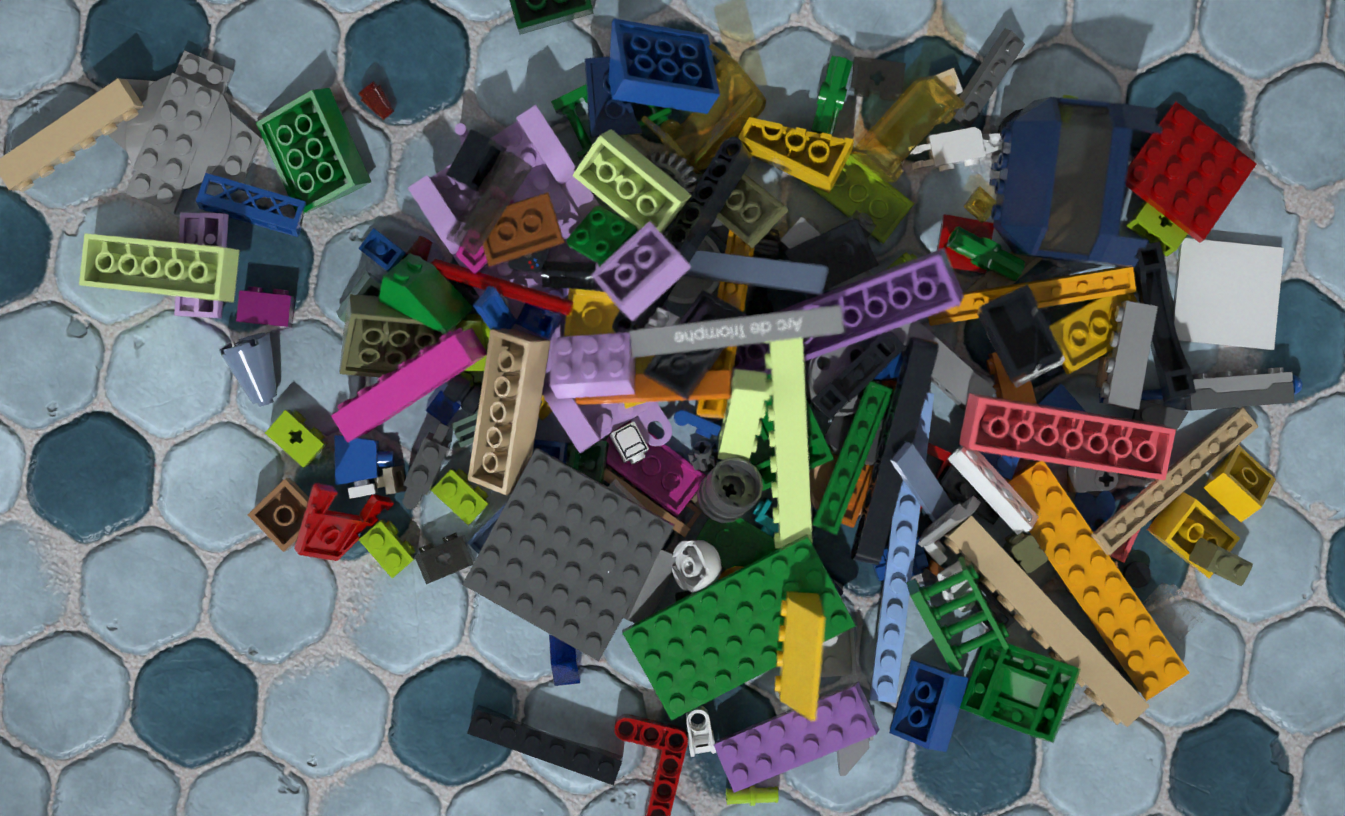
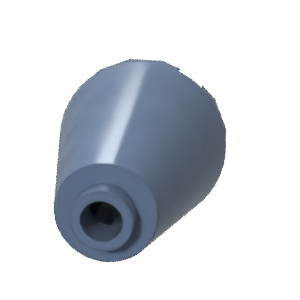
M265 332L239 339V342L235 343L234 347H232L231 343L222 346L219 349L221 356L252 404L258 403L259 407L273 403V398L277 396L270 334L268 332L266 334Z

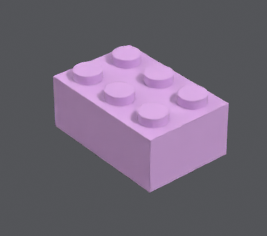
M649 221L591 276L614 303L633 321L687 272L691 266Z
M630 333L552 338L550 386L557 399L635 394L636 357L632 356Z

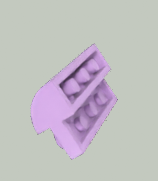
M181 212L179 243L227 248L228 214ZM175 296L174 316L222 318L223 301Z

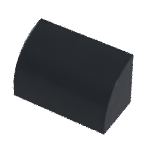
M471 129L446 175L482 195L506 148L493 139Z

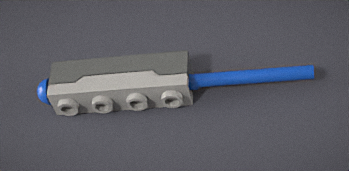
M1283 367L1267 368L1268 374H1258V369L1242 370V376H1232V371L1216 372V378H1207V373L1192 374L1196 393L1185 398V411L1295 403L1294 395L1301 391L1303 383L1298 376L1292 375V372H1284ZM1161 389L1142 390L1141 400L1163 399ZM1099 393V403H1103L1104 398H1101V393Z

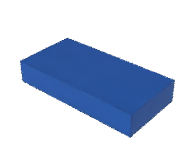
M488 286L474 305L490 330L512 329L517 322L494 287Z

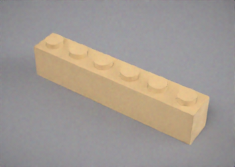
M116 79L1 157L0 177L7 188L20 192L30 189L34 185V180L40 176L41 178L49 176L55 171V166L73 160L76 157L74 153L80 149L86 150L92 147L97 142L95 139L101 135L106 136L113 133L118 128L116 125L123 120L126 122L135 118L139 114L137 111L144 106L128 80Z

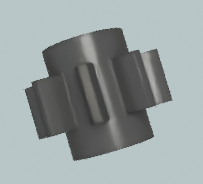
M699 441L692 446L693 452L688 453L690 463L693 464L695 471L699 469L702 472H710L717 465L716 460H721L718 459V449L715 442L711 444L708 441Z

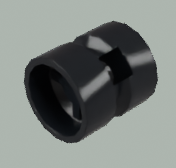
M462 371L451 380L443 395L454 403L460 401L461 408L472 416L479 408L482 382L475 383L474 376L471 373Z

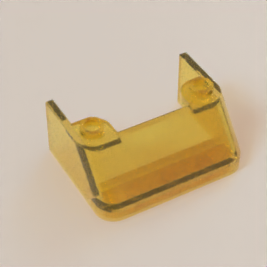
M711 44L709 49L720 61L715 66L720 95L708 114L692 112L681 125L676 120L669 119L661 124L660 127L645 116L641 119L658 140L672 153L678 154L680 160L686 159L685 165L687 167L694 166L692 171L696 174H704L722 143L730 137L738 138L748 118H757L766 106L765 96L739 63L714 44Z
M936 75L920 77L904 91L856 144L851 155L885 182L895 183L904 172L902 167L905 158L935 125L942 122L947 124L956 115L954 110L963 108L966 104Z

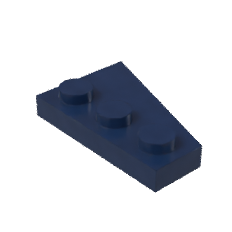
M610 57L585 58L584 67L590 138L599 137L611 129L619 136L643 134L633 113L631 103L612 99L609 83Z

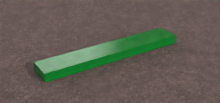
M874 381L866 386L812 522L813 526L835 535L838 533L894 389Z

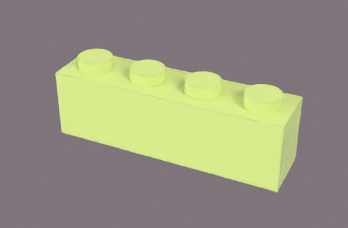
M734 370L731 398H728L725 418H723L718 439V459L725 460L726 458L738 457L749 462L751 452H756L757 437L755 435H760L762 420L759 419L765 417L766 402L764 400H769L771 386L766 384V373Z

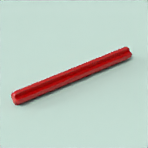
M439 259L431 261V264L445 278L483 290L491 286L496 288L502 296L564 315L572 313L574 303L571 300L481 272L474 274L468 268Z

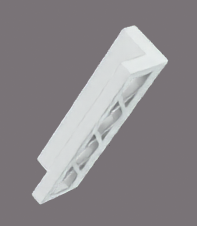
M960 446L947 458L1017 535L1024 530L1027 533L1033 528L1039 516L979 451L969 450Z

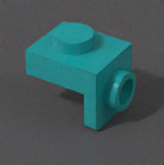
M766 498L764 502L760 500L755 507L753 514L756 517L754 520L763 525L761 528L763 532L774 537V533L779 532L778 523H774L773 519L765 514L772 503V500Z

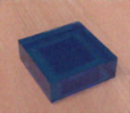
M440 390L425 411L441 423L448 425L460 409L461 404L452 402Z

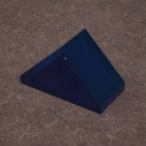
M525 303L515 324L552 341L563 317L547 309Z
M549 635L550 661L554 685L579 684L580 675L577 649Z

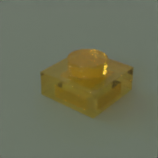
M979 186L973 191L963 207L983 223L990 217L996 200Z

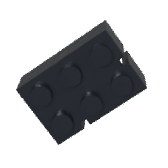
M1028 284L979 306L977 312L1011 383L1033 374L1036 368L1040 371L1059 362L1063 356L1041 310L1035 313L1038 304Z

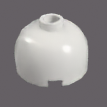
M703 540L683 541L676 546L672 556L676 557V565L672 566V572L675 581L681 589L697 592L718 580L721 573V559L714 546Z

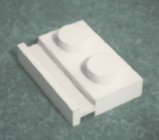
M854 628L822 643L820 677L856 675Z

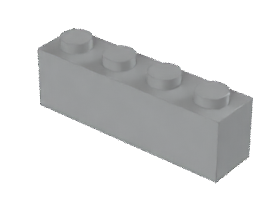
M1131 301L1121 302V306H1117L1115 311V321H1118L1116 332H1112L1110 338V347H1113L1112 356L1107 358L1105 366L1108 378L1107 383L1104 382L1101 388V398H1104L1103 404L1128 409H1139L1158 306Z

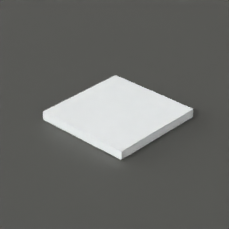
M1185 238L1179 246L1172 315L1179 341L1274 350L1284 248L1204 240L1199 243L1195 239Z

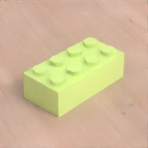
M612 129L598 137L572 175L628 222L637 226L639 231L650 221L661 234H664L691 197L688 191Z

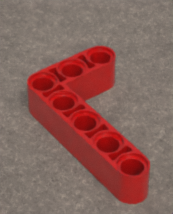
M623 714L615 722L614 731L619 739L661 750L645 816H651L652 811L655 809H661L665 812V816H671L688 745L687 733L682 727ZM624 721H628L634 728L630 733H623L620 731L619 725ZM649 727H653L659 734L655 739H648L644 736V731ZM672 734H681L684 738L683 742L679 745L671 744L669 738ZM666 759H674L678 764L677 767L673 770L665 769L663 763ZM661 784H668L671 787V792L667 795H661L658 793L657 788Z

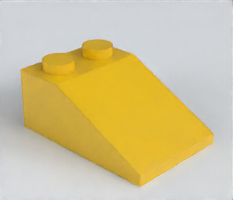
M1184 492L1161 510L1147 529L1161 543L1209 579L1214 573L1189 560V556L1198 539L1203 538L1228 551H1231L1240 540L1232 530L1204 505Z

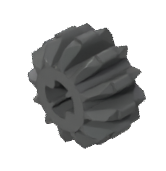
M771 228L755 245L754 258L777 260L780 247V234L778 230Z

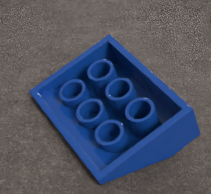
M613 18L609 65V83L612 99L708 114L720 95L708 35Z

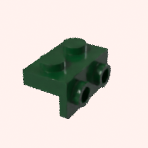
M599 440L580 453L574 443L569 442L567 447L568 465L603 484L609 443Z

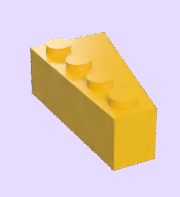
M752 117L748 118L738 137L749 149L752 157L829 194L847 162L854 144V139L832 137V134L827 133L818 134L796 127V129L782 126L780 123Z

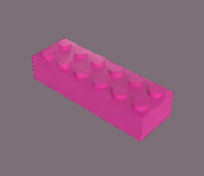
M459 328L454 332L451 331L439 338L440 342L433 346H427L418 352V356L413 359L410 358L397 366L399 369L383 375L377 379V383L359 391L356 397L337 406L339 411L331 415L346 441L350 442L369 433L487 356V351L473 329L470 328L463 331L462 328Z

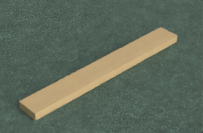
M1239 407L1170 466L1167 471L1166 480L1155 479L1093 532L1091 536L1106 555L1113 553L1259 427L1244 407Z

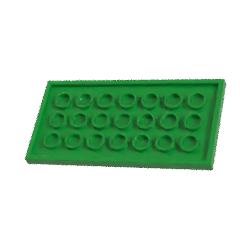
M808 535L785 545L714 582L707 588L697 591L622 630V634L671 720L777 667V651H782L783 641L778 640L779 626H784L785 616H781V601L786 600L787 592L814 593L819 595L825 616L823 643L856 626Z

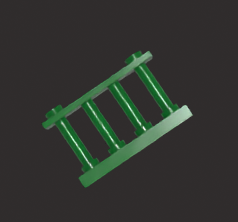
M586 84L551 101L556 114L560 112L563 115L566 114L582 147V150L576 152L579 160L585 158L593 146L575 111L577 108L576 104L584 100L587 104ZM647 105L652 115L639 121L638 124L641 129L652 124L655 127L669 121L668 116L671 115V110L666 108L661 111L659 106ZM622 135L620 137L625 138L629 135Z
M963 556L958 558L962 571L928 587H925V585L920 587L916 578L906 582L910 597L952 673L962 669L959 659L963 658V654L989 642L999 639L1004 650L1009 648L1006 640L1010 636L1003 622L998 623L975 580L979 576L973 564L967 565ZM968 580L972 591L938 607L936 605L930 606L928 601L931 600V596ZM973 601H979L983 609L982 611L949 626L946 624L941 626L939 622L942 619L941 616ZM987 619L993 627V630L958 646L957 644L952 645L950 642L952 635Z

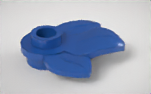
M1109 490L1102 491L1097 497L1088 492L1076 493L1075 507L1093 532L1098 529L1095 526L1097 519H1103L1105 523L1115 511V500Z

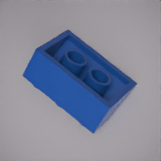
M911 660L889 733L930 750L947 752L969 678L952 673V671Z

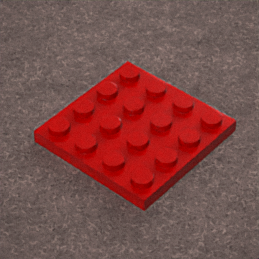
M1176 101L1158 124L1161 126L1162 133H1151L1128 165L1125 186L1201 243L1205 240L1257 163Z

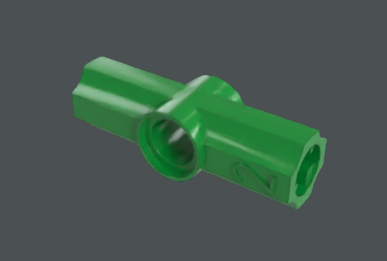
M831 56L826 78L822 82L816 104L818 106L811 128L812 132L833 135L839 111L842 110L845 101L846 85L853 61L840 56Z
M959 226L954 229L948 238V248L971 259L970 262L988 271L992 270L1011 281H1016L1025 268V261L1003 250L1000 244L988 238H980Z

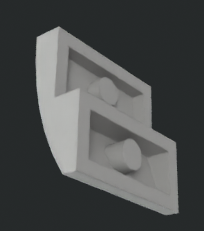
M972 496L962 505L958 503L925 528L918 544L923 547L936 542L974 513L981 502Z

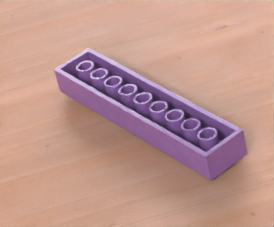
M942 248L770 314L842 306L845 333L803 338V359L807 361L957 306L961 303L964 296L945 249ZM769 343L737 345L732 374H734L735 369L766 373V375L771 374V370L766 369L765 353H770Z

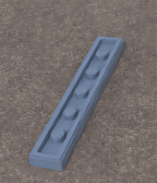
M697 250L689 262L691 268L682 276L822 295L828 269L825 266Z

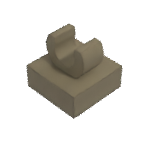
M403 465L382 469L383 476L374 478L376 488L385 487L386 495L407 490V487L403 485L405 482Z

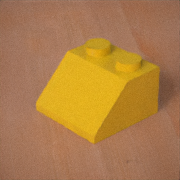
M1237 445L1210 474L1203 488L1211 497L1224 506L1231 515L1240 522H1243L1262 508L1276 479L1240 445Z

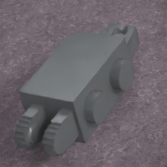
M439 423L435 434L429 432L427 437H424L403 485L408 488L402 505L406 509L410 510L418 507L417 505H419L423 495L431 493L449 453L451 441L446 440V436L450 426L444 423Z

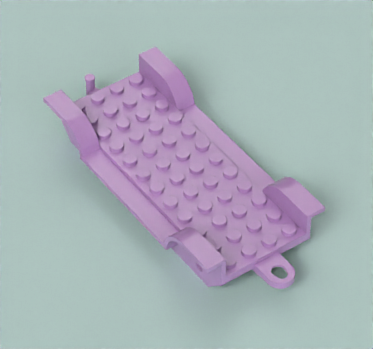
M536 105L516 117L517 122L491 138L505 147L506 151L482 195L448 177L446 173L451 164L432 177L426 175L408 187L425 216L461 267L468 268L456 256V253L474 221L473 216L477 215L492 182H494L514 202L549 192L565 243L551 247L546 261L595 263V271L599 268L597 262L569 247L566 240L595 206L600 205L592 192L572 176L576 171L575 165ZM459 123L455 126V132L460 136L462 146L469 131L464 124ZM508 261L489 267L487 262L478 271L568 299L569 288H543L541 272L535 274L513 270L508 266ZM596 280L594 282V289H581L605 292ZM474 287L478 295L481 297L485 290ZM506 297L508 308L517 320L512 327L513 329L550 340L542 395L580 453L630 420L635 422L644 441L649 445L662 446L670 440L672 426L657 404L659 401L646 402L626 409L624 403L577 405L575 398L557 399L550 386L552 338L564 337L566 315ZM663 305L661 309H664L669 312L667 307ZM658 421L662 424L664 430L663 438L655 439L648 433L647 428L650 422Z

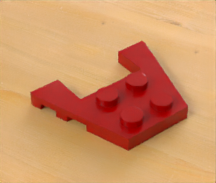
M315 483L294 549L301 556L338 561L360 539L358 534L366 526L372 527L378 521L376 516L384 508L388 511L394 503L389 497L372 494L359 515L327 510L337 495V491L333 486Z

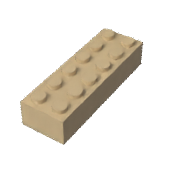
M513 328L491 329L468 473L469 481L504 495L512 494L533 453L550 340Z

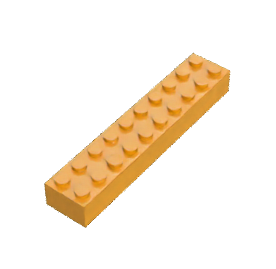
M1034 460L1016 472L1012 480L1006 479L1008 484L1039 516L1033 528L1029 530L1030 534L1044 551L1050 563L1144 699L1148 701L1188 675L1190 672L1113 560L1109 555H1106L1091 536L1093 531L1046 463Z

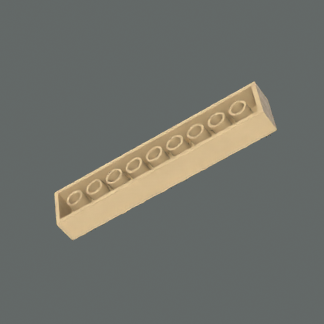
M971 515L944 535L946 540L943 543L953 553L955 552L957 555L960 553L967 565L973 564L976 572L981 575L978 580L987 590H990L992 593L994 591L997 592L998 596L996 599L1005 609H1008L1010 612L1013 610L1016 613L1013 617L1023 628H1026L1028 631L1031 629L1034 632L1031 637L1041 647L1043 646L1045 649L1049 648L1051 650L1048 655L1052 659L1081 669L1076 684L1081 688L1083 686L1086 687L1083 692L1093 703H1096L1099 707L1101 705L1104 707L1101 711L1111 722L1113 721L1116 725L1121 723L1128 727L1150 707Z

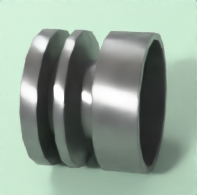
M738 457L726 458L719 462L699 484L697 497L701 509L712 520L721 523L734 522L753 507L761 497L763 489L761 475L756 467L747 460Z

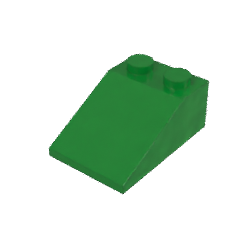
M409 254L383 276L378 302L443 334L449 333L472 311L473 307L433 264L418 256Z

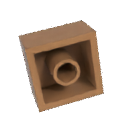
M286 478L248 516L282 552H286L296 544L309 497L291 478Z

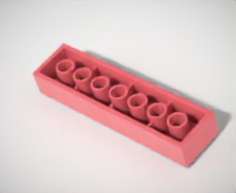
M969 393L959 444L969 450L1166 480L1176 429L1163 424Z

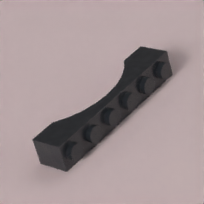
M1160 242L1146 244L1145 248H1139L1136 253L1139 256V260L1136 266L1133 267L1134 278L1140 303L1158 306L1150 347L1163 401L1167 402L1190 397L1196 393L1191 369L1181 348L1172 317L1167 289L1166 265Z
M480 705L475 709L467 734L613 786L623 760L621 755L549 734L510 718L503 713Z

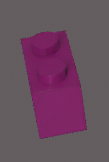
M247 286V291L239 290L236 321L292 328L295 297L289 296L288 290L273 289V294L263 293V288Z

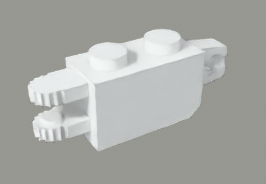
M971 127L930 135L926 138L927 144L911 147L909 152L910 154L929 152L930 160H921L913 163V170L932 167V169L939 168V172L955 169L954 164L964 163L965 167L980 164V159L986 157L987 154L1001 150L1003 147L1000 133L982 134L978 128Z

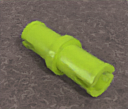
M752 785L735 793L733 789L726 788L727 805L749 804L750 806H755L756 803H778L779 801L777 786L755 788Z

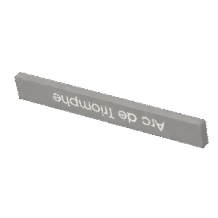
M842 306L633 330L630 331L632 356L643 357L845 333Z

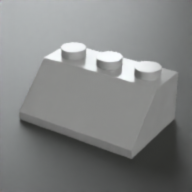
M664 548L661 549L624 615V619L636 623L654 614L673 574L672 566L676 565V557H672L673 553Z

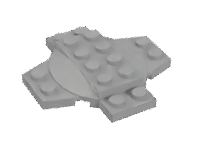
M184 51L175 74L172 73L158 81L124 79L128 80L144 106L137 111L139 114L135 118L126 122L123 120L116 125L118 128L108 135L127 151L133 169H135L125 194L176 214L185 190L192 189L194 186L202 183L205 173L244 184L262 138L230 112L229 103L224 95L234 71Z

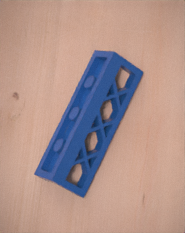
M205 173L196 199V203L201 210L228 214L229 218L299 237L301 231L300 221L306 206L305 201ZM210 181L221 184L224 192L216 196L206 194ZM242 190L247 193L249 199L241 203L233 202L230 194ZM263 197L270 198L274 206L264 211L258 209L255 201ZM288 204L298 206L294 219L283 216L280 208Z

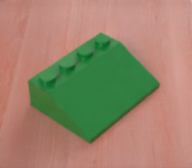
M330 88L313 89L256 122L288 196L306 202L303 215L371 183V179ZM293 205L295 212H297L298 206Z

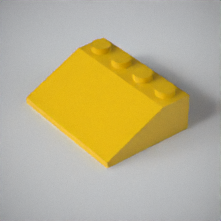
M787 592L786 600L781 601V616H785L784 626H779L778 640L783 641L782 651H777L776 666L781 667L780 676L775 675L774 691L779 692L780 701L809 720L816 721L825 616L818 594Z

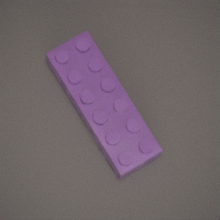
M858 681L818 698L816 721L809 720L794 709H791L723 737L714 744V747L735 793L872 737L880 729Z

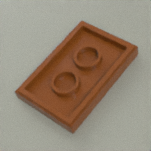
M549 192L473 216L489 267L565 243Z

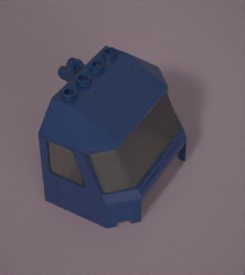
M1047 97L1034 100L1006 123V127H1003L1001 133V141L1004 142L1003 151L999 154L998 163H992L991 166L992 170L1000 172L998 179L994 178L989 181L990 186H995L994 192L997 194L996 204L993 205L991 211V219L994 220V228L1014 255L1106 267L1136 266L1139 260V256L1136 253L1139 248H1145L1148 240L1118 236L1131 133L1132 130L1162 133L1161 126L1155 125L1154 121L1158 117L1156 108L1123 103Z

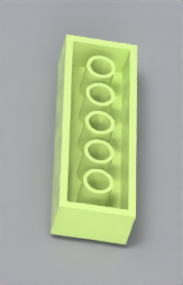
M84 233L79 285L234 302L240 250Z

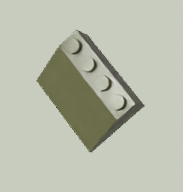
M349 294L339 374L382 377L389 372L392 373L399 369L397 366L406 360L418 356V352L427 346H433L440 342L439 338L445 334L378 302L379 297Z

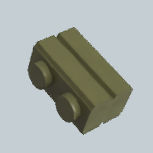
M1013 532L1005 538L1004 550L1025 573H1031L1047 562L1048 557L1039 548V544L1032 535L1022 532L1017 535Z
M1203 538L1198 539L1189 556L1191 562L1239 586L1244 584L1253 567V563Z

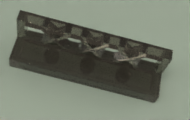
M502 151L446 240L459 245L476 256L532 166L514 153Z

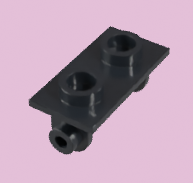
M546 261L541 272L542 287L594 289L595 279L591 275L595 272V263Z
M748 285L746 297L752 295L753 300L745 302L747 317L773 313V305L767 296V287Z

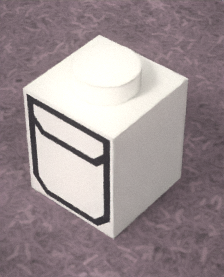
M635 422L611 433L610 438L624 464L630 461L633 465L646 458L644 453L649 448Z

